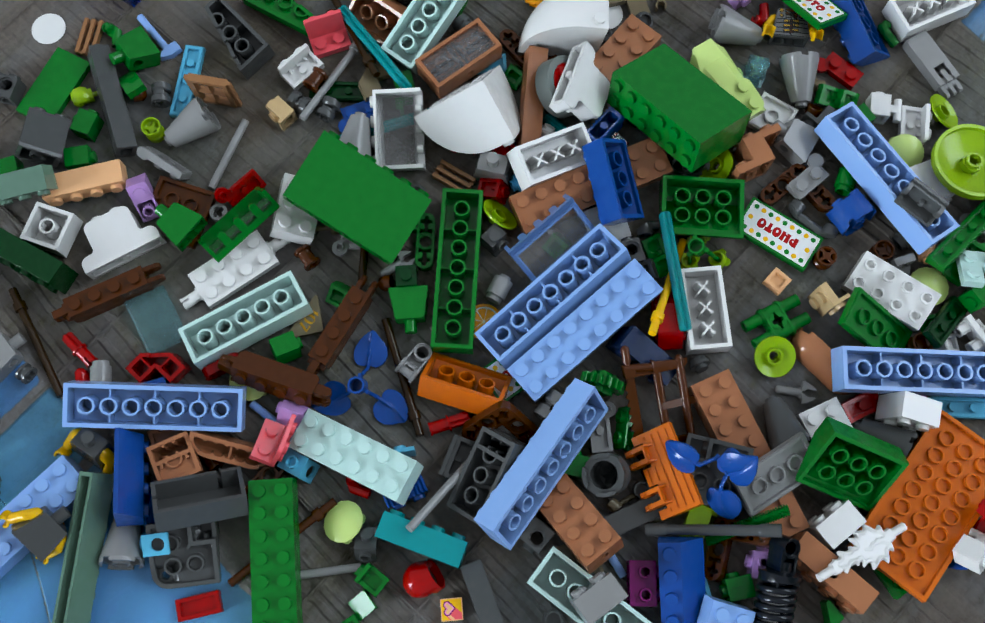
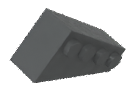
M211 0L204 7L240 72L247 80L276 54L270 45L225 0Z

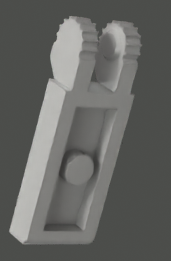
M151 146L138 147L136 151L137 156L141 157L142 160H150L157 169L170 173L169 176L178 181L191 178L192 171L163 152Z

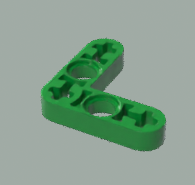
M424 213L412 233H417L415 263L420 271L425 272L431 270L434 265L436 221L432 214ZM426 219H429L430 223H432L428 225V232H425L423 224ZM426 237L431 239L430 246H421V239ZM423 252H427V261H430L426 263V266L419 262L423 260Z

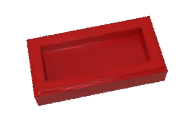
M220 590L175 600L178 622L224 612Z

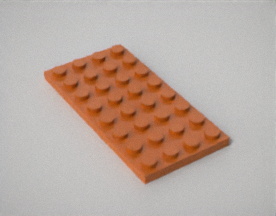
M944 410L941 411L939 428L929 429V432L922 431L906 457L909 465L865 517L867 521L865 524L874 529L876 525H880L885 530L886 528L891 529L901 522L906 524L907 530L896 536V539L892 542L894 551H889V564L882 560L876 569L921 603L927 601L953 560V548L963 534H969L970 529L977 522L980 516L976 509L979 503L985 499V440ZM849 542L847 547L854 545L851 542Z

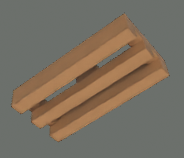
M85 17L74 50L77 55L87 56L90 43L92 45L100 44L103 34L102 25L105 23L103 20H90ZM97 26V30H96V33H95V36H94V39H93V33H94L95 27Z
M443 159L432 174L433 179L454 189L463 188L439 175L440 173L463 185L466 189H471L476 182V178ZM447 170L453 172L454 174L460 176L461 178L467 180V181L470 182V183H467L466 181H464V180L460 179L459 177L453 175L452 173L448 172Z

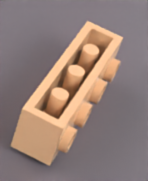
M120 159L54 173L58 189L50 191L51 194L42 196V199L50 206H61L70 201H82L83 198L101 197L103 194L110 192H122L123 189H126V180L128 179L126 166Z

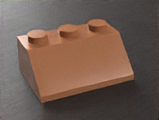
M352 0L349 6V10L373 39L381 44L384 43L407 9L406 6L397 0Z

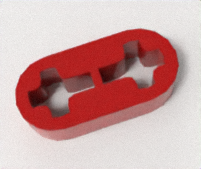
M233 352L228 355L237 357L238 352ZM220 359L202 369V373L207 381L216 379L226 373L218 369V361Z

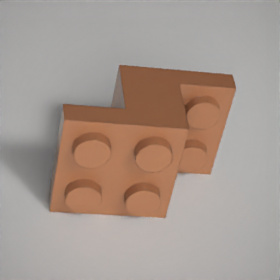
M778 123L774 125L767 124L760 128L758 132H749L743 136L733 154L738 164L735 166L729 179L745 180L746 183L766 174L776 158L770 146H772L782 130Z
M150 430L147 432L151 446L147 447L146 451L157 481L199 474L204 471L198 454L189 440L190 431Z

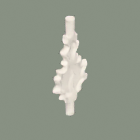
M901 522L893 528H886L885 530L880 525H876L874 529L863 524L862 530L853 533V538H847L854 546H848L847 551H837L838 559H832L827 568L815 575L816 579L822 582L832 575L841 574L843 571L848 574L850 568L855 564L859 566L860 562L864 568L870 563L873 570H876L882 560L889 564V551H894L892 542L896 539V536L907 530L906 524Z

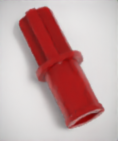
M72 332L63 335L62 341L72 350V355L77 356L88 369L92 366V361L98 360L87 349V344H83Z
M466 411L449 417L445 415L446 418L428 422L431 436L447 430L451 432L453 428L462 426L470 417Z

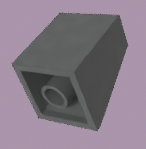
M29 107L15 157L38 164L52 165L56 169L63 154L71 120L61 114L47 113L45 109L40 107Z

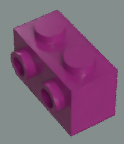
M627 561V604L630 606L657 607V602H660V588L656 587V579H659V565H656V561Z

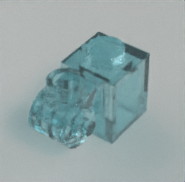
M750 54L747 59L743 77L749 79L755 88H761L765 81L767 69L770 67L769 58Z

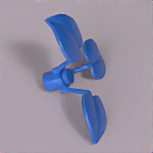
M372 330L365 334L355 347V363L359 366H366V368L358 376L349 379L347 392L346 387L341 382H327L324 386L332 389L330 405L324 408L312 404V408L325 415H342L351 407V400L348 395L351 393H366L379 400L374 404L373 413L376 420L380 423L394 425L405 423L408 420V407L401 393L393 389H387L383 392L382 397L368 390V383L363 378L370 369V366L378 368L388 358V348L376 331Z
M667 440L665 447L668 458L672 465L681 472L693 473L696 466L702 467L717 461V468L725 474L719 489L715 487L708 489L706 493L707 502L711 509L721 517L732 520L737 517L742 510L741 501L734 492L724 490V484L728 476L738 486H748L751 484L757 473L758 456L745 455L735 448H727L722 455L716 454L710 459L698 462L700 454L695 448L680 441Z

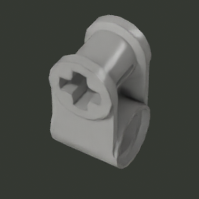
M426 343L417 344L402 359L394 371L396 373L400 372L411 384L429 361L432 355L431 347ZM416 352L424 353L426 358L418 357Z

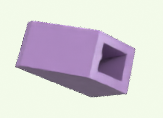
M146 173L127 179L125 188L143 223L158 218L159 216L155 214V209L159 204L155 199L154 189Z

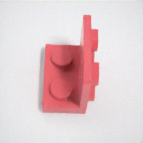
M340 9L330 10L325 14L311 16L303 20L314 55L319 59L349 50L351 42Z
M292 414L286 425L265 418L249 459L273 468L277 461L281 462L298 424L294 422L296 415Z

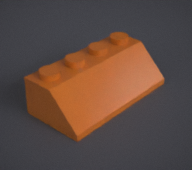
M433 352L420 375L417 396L477 415L493 404L505 400L512 377ZM494 387L501 392L499 398H496L493 394Z

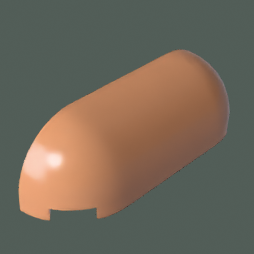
M802 327L790 339L795 348L796 359L832 392L831 348L815 333L811 332L808 334L804 332ZM833 392L839 395L851 394L846 392Z
M190 430L189 440L196 453L202 457L248 469H259L265 466V464L249 459L255 443L210 431Z

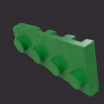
M243 0L245 5L308 36L303 20L314 15L301 4L298 5L294 0Z

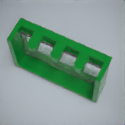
M256 186L196 241L219 263L272 215L280 205L265 189Z

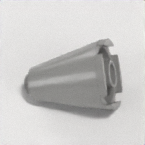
M720 4L721 8H716L708 26V29H711L710 35L707 34V40L712 38L716 43L745 46H755L762 41V28L727 5Z
M802 51L784 54L779 58V65L791 105H795V108L807 107V104L811 103L819 63L818 52L808 51V55L802 54Z
M196 96L164 131V140L169 146L177 148L217 132L221 129V124L213 111L210 112L207 109L208 105L200 97Z
M355 112V114L350 115L339 140L345 144L349 142L358 148L357 152L363 156L365 154L371 156L370 119L363 112Z
M113 519L98 559V565L102 567L103 564H107V569L134 570L135 565H139V569L143 568L145 559L139 545L141 538L140 525L117 527L115 519Z

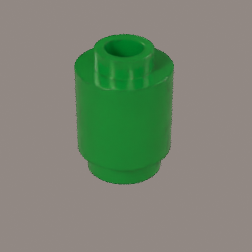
M844 166L838 170L834 191L838 195L848 196L855 189L857 181Z

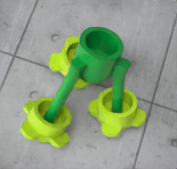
M693 235L687 238L689 251L683 253L680 266L681 269L698 267L700 256L704 253L709 255L708 262L712 266L721 265V268H723L724 266H729L731 260L727 258L726 250L719 249L712 252L706 247L705 244L707 241H710L711 237Z

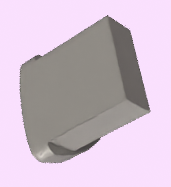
M914 253L894 258L889 264L909 275L911 264L917 259Z

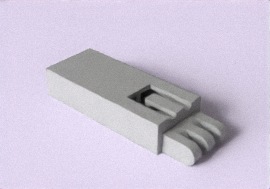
M926 30L904 42L901 46L935 92L938 91L941 96L948 100L950 97L963 91L962 85L957 80L960 74Z

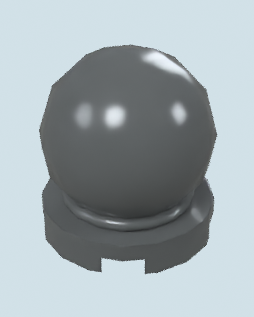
M616 453L592 455L582 468V481L585 488L589 489L597 497H610L620 494L628 487L631 480V470L627 461Z

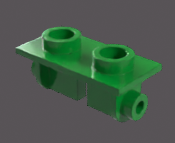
M628 406L618 408L615 420L617 423L616 431L613 435V449L630 451L634 448L631 441L634 432L629 431L633 425L630 422L632 415L628 414L630 410Z

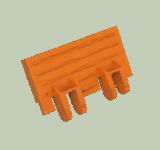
M666 422L632 438L631 441L635 448L625 453L626 459L644 454L645 459L629 466L631 471L651 465V467L643 470L648 486L651 489L641 493L640 497L641 499H648L659 494L661 500L648 504L645 510L646 512H651L667 506L666 509L658 511L662 521L704 505L692 473H684L677 470L668 458L665 447L666 441H679L671 422Z

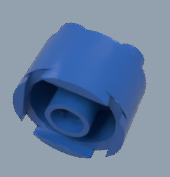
M856 188L844 200L842 198L837 199L831 205L833 209L826 216L837 227L842 236H848L864 226L862 223L866 219L870 221L877 213V210L863 193Z

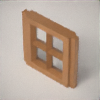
M193 73L184 74L183 78L194 96L200 97L205 103L234 108L242 107V102L228 79Z

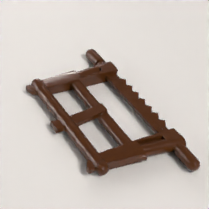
M626 345L622 346L620 351L624 365H621L623 378L626 379L624 390L628 392L626 398L629 400L627 406L630 407L628 414L632 415L630 422L633 423L631 430L634 431L632 437L634 438L644 433L635 377L653 374L661 425L669 422L667 409L682 406L686 434L677 435V438L680 442L686 443L688 433L696 434L690 405L696 402L694 395H689L684 369V366L687 364V357L683 358L680 354H677L674 359L650 360V363L630 364L629 348ZM676 369L680 398L666 401L661 372ZM643 453L636 456L637 459H645ZM649 466L640 469L643 476H645L643 470L649 468Z

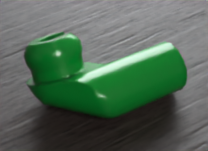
M884 20L882 23H879L877 30L887 44L893 48L899 43V40L890 30L892 27L891 22Z

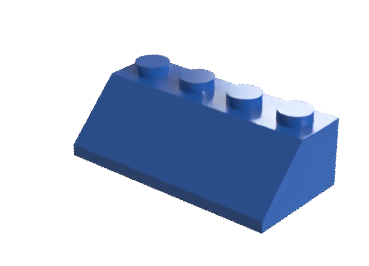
M831 0L848 14L846 20L834 24L833 27L836 31H839L841 35L840 42L847 48L849 52L848 59L852 64L863 67L891 57L864 0Z
M600 138L582 146L583 158L587 165L588 178L591 181L593 198L596 201L598 218L603 226L617 225L645 218L625 140Z
M115 428L113 515L117 527L145 525V517H149V504H145V496H149V483H145V475H149V462H145V455H148L146 448L149 447V442H145L144 434L123 428Z
M703 536L658 537L661 623H697L704 594H706Z

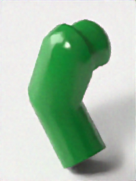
M105 22L102 25V31L112 38V48L115 49V40L122 36V31L114 24Z

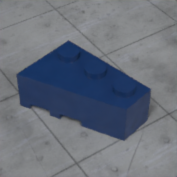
M636 326L622 327L605 346L622 359L620 350L622 346L626 345L630 352V364L650 363V360L673 359ZM676 369L661 372L663 386L668 385L676 374ZM653 374L645 375L647 380L654 385Z

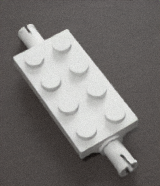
M258 230L254 231L219 263L212 258L189 273L188 277L194 284L195 290L179 299L180 302L183 303L182 305L186 310H189V308L203 300L212 309L278 266L280 262L275 257V252L290 244V242L277 238L270 242H265Z

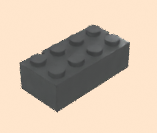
M241 466L221 469L223 484L221 489L218 487L216 470L150 482L153 515L157 533L249 515Z

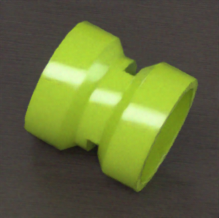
M148 117L142 121L141 130L150 142L160 143L164 140L165 128L158 119Z

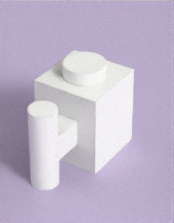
M880 91L871 92L865 100V104L877 117L873 123L883 125L890 116H893V123H900L902 99H895L894 105H891L892 95Z
M971 528L969 536L963 534L953 548L954 562L981 575L985 569V533Z

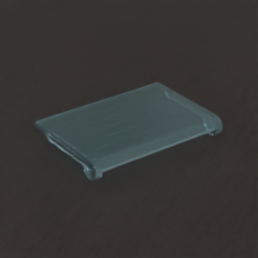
M164 285L124 303L147 353H158L182 341L178 329L183 327V324Z

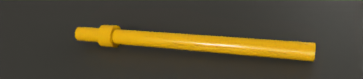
M684 238L679 239L677 245L680 262L687 244V240ZM669 271L656 310L652 312L650 318L651 325L648 331L650 336H656L659 325L663 323L665 317L664 310L672 289Z

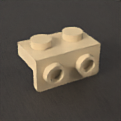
M825 282L817 287L808 296L811 307L817 310L821 317L826 314L832 316L841 310V308L846 306V300L851 295L847 293L838 298L829 284Z

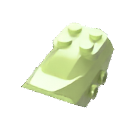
M710 38L692 49L690 64L752 111L749 121L766 111L762 97L752 82L743 77L742 70L735 65L723 46L718 45Z

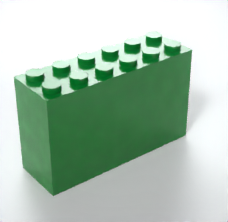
M665 43L615 70L612 73L607 103L611 107L616 109L691 173L739 143L743 138L752 113L749 108Z
M324 130L283 193V198L386 264H392L432 200L428 198L429 194L420 188L416 190L411 187L412 183L403 177L397 178L393 175L394 171L387 166L380 167L370 155L365 154L363 156L357 152L358 148L349 142L347 144L339 140L341 137L331 130L326 132Z

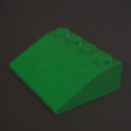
M663 175L659 183V214L663 211L671 213L675 235L743 239L745 180Z
M827 416L814 432L795 479L804 485L840 500H849L853 505L870 511L907 468L909 462L901 448Z

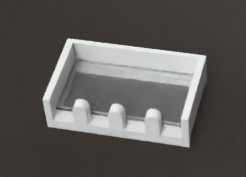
M421 88L372 90L369 103L370 108H373L370 124L371 128H374V136H371L372 148H375V155L372 156L376 160L375 163L380 167L387 166L393 171H426L425 134L414 119L417 114L423 111V92Z

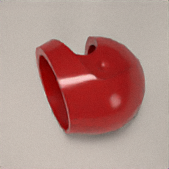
M431 559L409 565L403 575V587L414 598L428 597L432 593H439L445 587L444 577L439 567ZM429 569H430V570L432 571V573L434 574V576H435V578H436V580H437V583L435 582V580H434L433 577L431 576V573H430Z

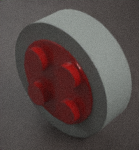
M559 55L543 62L538 67L535 76L536 92L542 106L548 113L557 118H566L574 115L572 112L567 113L566 111L555 113L549 107L569 57L566 55Z

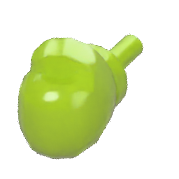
M77 87L70 93L72 103L78 108L94 102V97L98 96L97 91L92 92L91 88L87 89L86 87Z

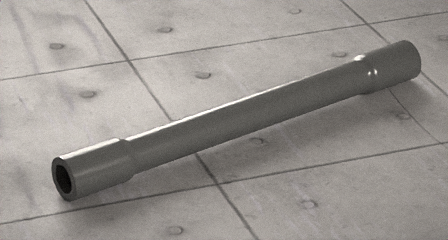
M645 523V535L760 536L765 538H782V524Z

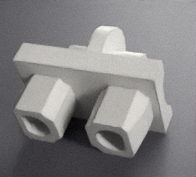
M971 314L962 318L953 332L959 338L966 334L970 339V342L965 344L967 351H984L985 325L980 319L975 320Z

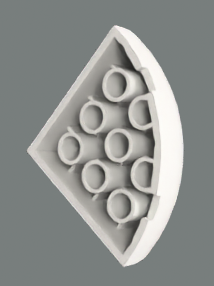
M543 0L531 13L523 28L518 52L524 53L529 45L548 48L549 56H569L572 47L588 41L596 53L609 30V0Z
M500 65L478 76L471 83L468 82L433 103L429 109H424L414 117L423 132L434 142L451 151L465 154L484 153L501 145L507 147L515 142L514 139L520 132L521 125L514 94Z

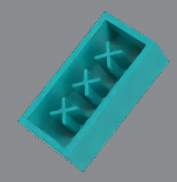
M391 509L390 512H383L374 535L375 537L460 569L469 545L465 541V536L455 532L452 533V536L447 535L444 528L433 524L431 528L424 526V521L411 533L406 529V525L414 517H411L410 520L405 519V514Z

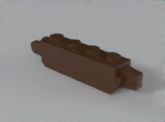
M154 263L144 268L140 265L62 299V307L51 313L57 322L65 320L68 322L74 320L77 323L84 322L154 290L153 286L165 281L166 277L164 274L149 277L150 274L161 269L160 263Z
M363 274L356 285L351 286L308 353L309 359L307 362L310 365L306 370L307 372L317 375L320 370L324 372L326 368L330 369L369 309L373 301L371 297L379 285L378 282L373 281L368 290L364 292L362 288L366 284L368 277Z
M246 350L240 352L237 357L223 354L218 361V369L230 374L231 381L237 384L245 385L257 391L266 392L309 408L312 404L325 408L331 403L332 389L319 384L320 379L316 374Z

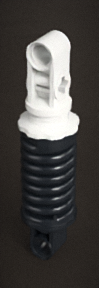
M783 534L782 538H770L766 566H758L759 573L756 588L760 591L755 592L757 599L754 600L753 604L757 608H753V611L756 612L753 623H793L792 620L794 619V611L796 609L795 603L798 598L796 594L799 592L798 587L800 586V581H802V575L796 573L800 552V543L797 539Z

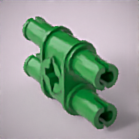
M796 294L782 301H773L771 305L758 309L755 315L740 322L745 333L761 325L766 330L765 333L751 340L754 349L767 337L780 336L786 338L790 335L793 336L798 329L812 322L807 312L792 319L788 318L786 312L801 304ZM778 320L779 324L774 325L772 321Z

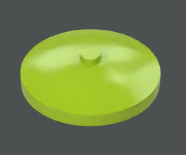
M961 124L949 128L937 139L931 152V165L937 179L949 191L966 199L985 200V127L976 124Z

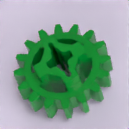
M605 370L582 371L580 377L581 381L595 386L602 397H612L613 394L617 396L623 395L626 387L624 381H620L617 375H613Z

